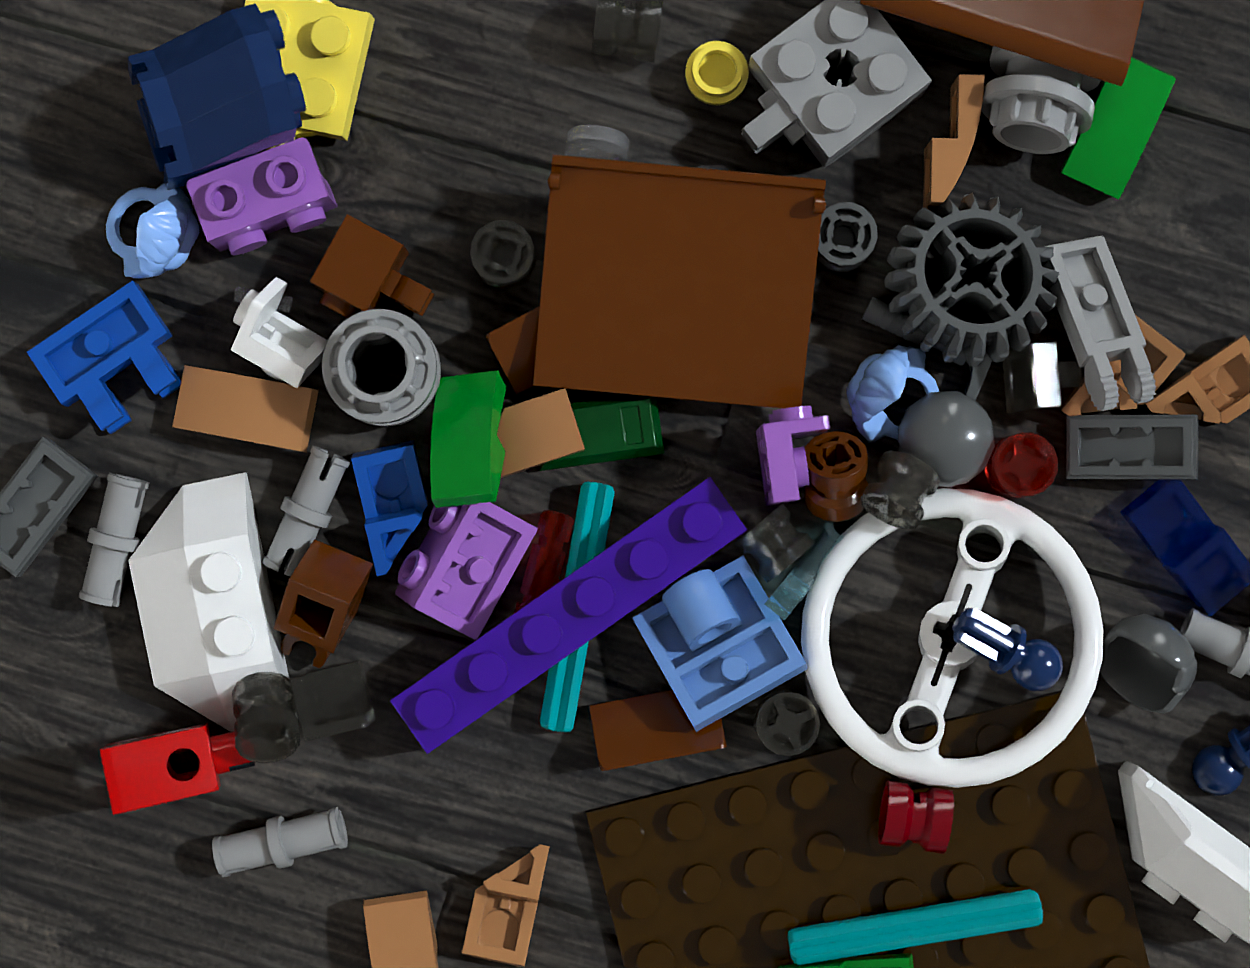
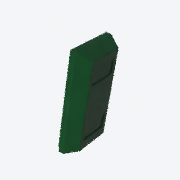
M624 395L570 403L585 451L539 465V471L665 454L657 397Z

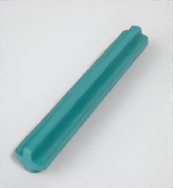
M588 481L581 485L565 578L605 551L615 493L613 487L608 484ZM588 642L549 669L540 717L541 727L557 732H571L573 729Z
M1028 889L792 928L788 931L787 938L792 961L794 964L804 965L1035 927L1043 923V910L1038 893Z

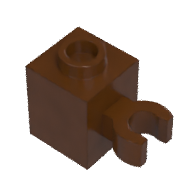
M348 214L310 280L317 289L324 292L319 303L347 319L358 311L379 309L385 296L423 317L435 295L429 288L398 273L409 254L403 244Z
M314 539L289 578L273 628L285 633L281 642L282 653L289 656L296 643L304 641L311 644L316 651L312 666L321 668L330 653H334L358 611L373 563Z

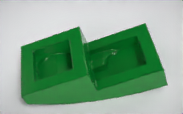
M1132 57L1122 86L1102 81L1093 99L1095 111L1092 125L1088 131L1077 136L1075 144L1072 146L1061 167V173L1119 200L1154 130L1176 77Z
M498 370L441 377L433 410L430 450L431 500L436 508L496 502L506 452L497 436L506 392V385Z

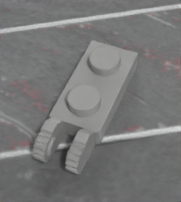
M1096 236L1045 246L1054 248V256L1042 267L1060 272L1057 282L1049 289L1057 297L1056 307L1079 367H1084L1085 386L1088 394L1091 395L1094 407H1097V410L1100 411L1117 407L1119 402L1118 396H1120L1118 394L1119 387H1117V381L1114 379V373L1110 365L1111 361L1121 360V378L1128 389L1130 399H1133L1134 403L1137 404L1153 400L1154 395H1156V380H1154V373L1151 372V366L1144 351V347L1147 344L1105 238Z

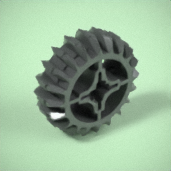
M973 192L964 195L958 208L949 197L946 198L943 204L935 208V213L927 208H922L913 218L915 227L905 225L897 235V240L901 247H893L887 257V263L896 270L889 272L884 279L885 288L901 292L890 302V312H908L910 314L909 318L901 326L902 334H912L919 328L926 334L920 343L921 352L930 351L938 342L944 345L942 355L945 363H952L957 358L961 349L964 350L970 367L978 366L983 361L985 352L995 363L1003 361L1009 355V347L1021 352L1031 342L1029 333L1039 334L1047 325V319L1042 313L1050 312L1056 305L1057 297L1046 289L1051 288L1057 282L1060 272L1042 267L1054 256V248L1045 246L1036 248L1033 242L1041 234V225L1030 226L1024 231L1018 225L1023 215L1022 208L1013 209L1007 217L999 214L1001 207L999 197L990 198L983 209H979ZM965 238L982 241L992 246V248L979 249L973 247ZM928 249L938 260L934 266L939 271L943 282L942 288L934 296L929 291L925 278L924 267ZM1007 265H1010L1013 270L1017 284V299L1014 309L1006 300L1010 294L1006 291L1001 281V272ZM990 268L981 279V284L979 282L972 283L970 286L966 284L956 292H953L962 280V276L964 278H968L973 274L977 276L985 269ZM964 310L970 312L980 323L986 320L988 324L966 322L952 316L949 312Z

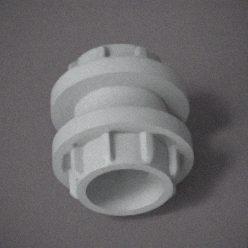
M993 46L990 67L998 78L991 80L985 85L981 109L991 125H993V136L1010 148L1034 154L1058 153L1074 145L1076 137L1088 131L1093 121L1095 105L1086 92L1095 89L1101 80Z
M372 309L349 317L334 330L324 349L322 375L331 398L343 411L362 422L387 427L400 425L416 418L431 404L440 384L441 363L433 341L414 320L396 311ZM390 343L402 346L405 350L407 372L400 385L390 392H380L374 395L365 393L360 384L359 365L363 356L375 346H383Z

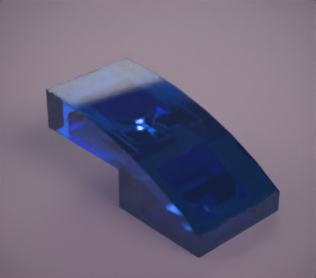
M1158 480L1120 511L1132 529L1168 573L1208 616L1211 617L1250 584L1249 561L1225 529L1213 524L1181 480Z

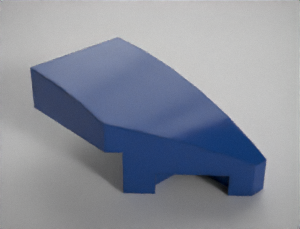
M414 440L353 453L351 456L366 519L364 526L377 576L387 574L397 554L410 534L416 529L422 519L424 510L428 506Z

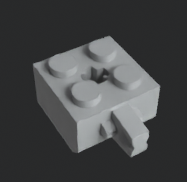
M824 0L751 55L748 69L766 91L758 98L765 111L743 127L741 135L756 155L783 135L792 146L802 139L823 168H825L919 99L932 80L878 9L860 4V0ZM830 65H836L837 70H839L840 66H843L851 73L847 81V87H842L840 79L837 81L836 86L826 80Z

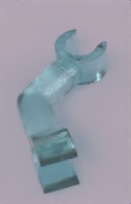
M824 520V531L765 603L768 608L784 621L811 589V586L816 581L819 567L826 556L844 537L835 531L833 521Z

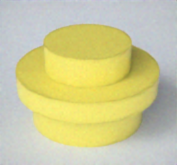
M723 41L707 42L696 48L690 55L685 70L686 83L690 92L698 100L709 105H724L734 101L745 89L749 75L748 64L741 51L732 44Z

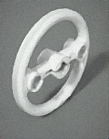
M941 488L914 492L890 500L863 515L839 536L823 557L810 583L802 613L801 646L803 658L808 667L805 673L814 699L830 726L851 749L872 765L901 779L927 786L961 788L989 784L1016 775L1042 760L1068 736L1084 714L1096 688L1103 658L1104 630L1099 600L1087 570L1073 548L1050 524L1029 509L1001 496L970 489ZM943 517L959 518L963 521V529L957 547L958 562L943 603H938L928 610L921 621L918 643L923 658L907 702L900 706L895 713L890 730L886 734H879L869 727L852 708L840 688L832 666L829 631L830 617L836 595L846 574L855 562L879 539L898 528L921 520ZM978 533L990 534L999 542L1001 554L993 561L979 562L968 554L965 546L967 539ZM1022 540L1033 548L1049 565L1063 588L1071 610L1074 647L1067 682L1058 701L1046 717L1026 736L1005 748L982 756L960 759L943 758L939 754V745L944 734L945 722L943 715L959 671L972 664L978 654L957 643L953 651L948 652L937 685L932 686L931 681L942 653L940 648L942 638L938 634L933 633L935 629L946 630L949 623L954 621L966 588H969L971 592L964 610L966 608L982 610L995 572L1002 568L1012 544L1015 541ZM914 710L925 711L935 720L937 732L928 743L914 744L906 740L901 734L899 723L908 712Z

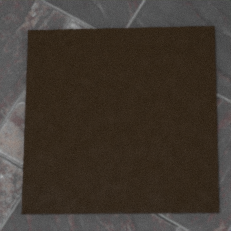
M1061 692L944 721L945 728L939 745V754L943 758L960 759L982 756L1007 747L1026 736L1046 717L1058 701ZM1085 713L1068 736L1042 760L1016 775L984 785L961 788L939 787L901 779L872 765L847 745L586 812L625 968H778L779 966L794 964L790 956L787 938L788 931L792 928L1028 889L1038 893L1041 900L1043 923L1039 926L853 957L912 953L914 968H1150ZM934 723L903 731L901 734L911 743L924 744L934 738L937 726ZM887 780L907 783L913 790V793H918V791L926 792L931 787L953 790V822L949 844L944 854L924 851L919 844L912 843L911 840H907L900 847L885 846L878 843L879 813L883 790Z

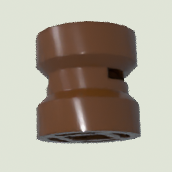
M827 432L812 438L805 446L809 473V486H804V499L807 508L814 516L827 521H844L859 515L866 507L868 499V483L865 477L868 468V453L865 445L858 437L846 432Z

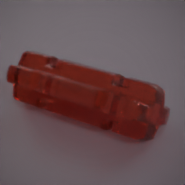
M544 510L541 513L536 532L540 537L538 544L533 543L520 589V593L524 594L522 602H517L514 614L558 583L566 555L562 548L564 542L569 543L574 525V520L570 515L552 510Z

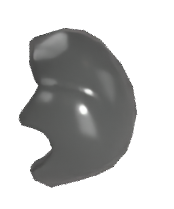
M958 391L930 392L908 406L898 426V451L902 462L920 480L933 486L949 488L968 483L985 470L995 448L992 421L987 412L978 402Z
M1141 614L1121 619L1107 633L1103 643L1100 673L1106 683L1124 700L1145 711L1165 714L1173 710L1190 689L1197 672L1194 650L1186 637L1170 622L1147 614Z

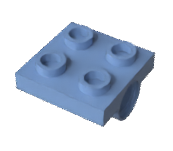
M744 555L714 572L710 569H704L682 578L666 590L662 595L663 601L632 617L696 732L808 669L807 663Z

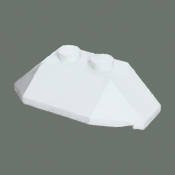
M246 472L183 485L128 560L154 686L230 732L247 728L249 731L298 720L285 655L281 651L280 631L273 629L277 617L267 568L262 563L264 553Z
M1125 761L1118 770L1132 860L1148 871L1141 882L1173 905L1181 895L1199 908L1200 911L1193 920L1224 943L1234 934L1250 944V847L1144 769Z

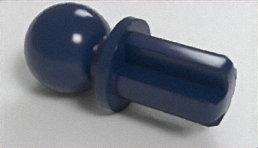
M966 608L953 624V639L956 643L987 659L990 669L998 674H1003L1011 669L1015 681L1027 690L1043 691L1055 685L1062 674L1063 661L1057 648L1041 639L1026 641V630L1018 624L1007 627L976 608Z
M1250 725L1242 731L1233 728L1227 733L1231 743L1230 747L1212 745L1202 749L1196 755L1192 764V776L1196 785L1202 791L1213 796H1224L1232 793L1239 787L1243 780L1244 768L1248 767L1250 769Z

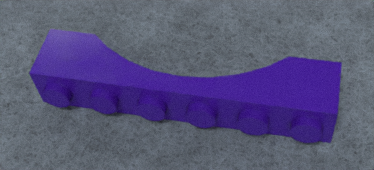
M709 477L394 697L390 702L428 754L747 531V529L714 481Z

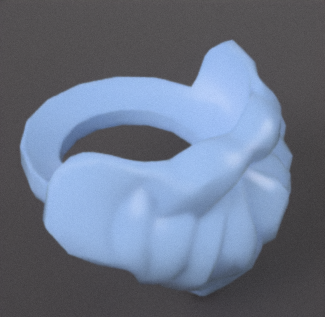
M165 183L156 189L139 187L129 190L117 199L109 212L106 222L107 240L112 250L123 258L125 277L139 279L159 276L166 271L175 270L180 267L188 258L191 247L199 234V225L193 214L190 199L186 196L185 191L180 187L167 190ZM142 200L152 202L155 206L146 213H142L139 217L136 229V246H127L122 241L119 232L122 215L135 202Z
M898 345L893 349L886 350L884 354H873L860 364L856 374L849 382L847 399L852 409V420L857 430L869 443L876 442L884 436L898 439V426L892 423L883 410L900 398L905 387L906 378L918 380L924 387L926 394L939 392L936 380L925 370V351L921 352V349L912 346L904 347Z

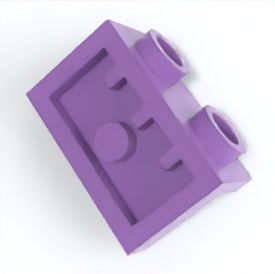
M811 406L772 411L773 414L768 415L769 423L762 424L756 430L766 506L797 501L800 499L798 488L809 486L805 448H793L792 439L817 436L830 429L828 416L813 417Z
M491 502L440 508L434 506L429 517L430 529L418 550L412 551L401 565L398 573L399 585L395 594L418 611L477 640L538 528Z

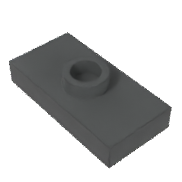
M1067 415L1066 479L1198 480V415Z
M47 437L41 438L0 492V566L15 577H21L98 477L97 474Z

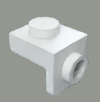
M275 277L260 293L253 289L250 290L240 303L233 322L239 325L240 329L231 351L261 367L268 376L276 380L285 381L298 388L322 362L328 340L276 311L288 283Z

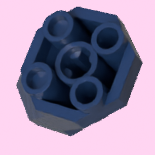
M256 3L229 10L155 49L128 56V72L132 85L139 84L143 98L136 100L140 117L156 165L160 172L164 171V183L167 190L185 186L188 180L248 158L269 147L294 141L297 128L302 127L300 112L306 111V105L296 73H284L279 50L285 49V40L279 19L274 10L261 13Z

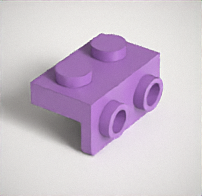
M304 137L197 176L187 182V189L207 242L220 252L229 249L231 255L247 253L262 247L267 243L266 234L289 226L291 233L316 227L327 220L324 212L338 207L329 183L320 172L310 143Z

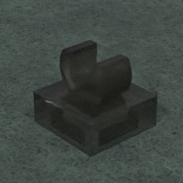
M1056 342L1032 343L1027 345L1021 352L1010 348L1009 355L1003 360L1007 413L1031 412L1061 407V390L1082 387L1081 370L1078 361L1058 362Z

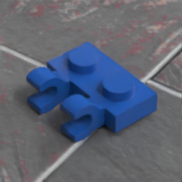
M133 280L27 351L59 402L69 407L81 399L98 427L102 431L107 429L109 434H113L132 421L119 399L106 385L105 382L134 363L155 395L159 393L163 399L179 389L181 385V378L158 349L159 345L173 335L143 290Z

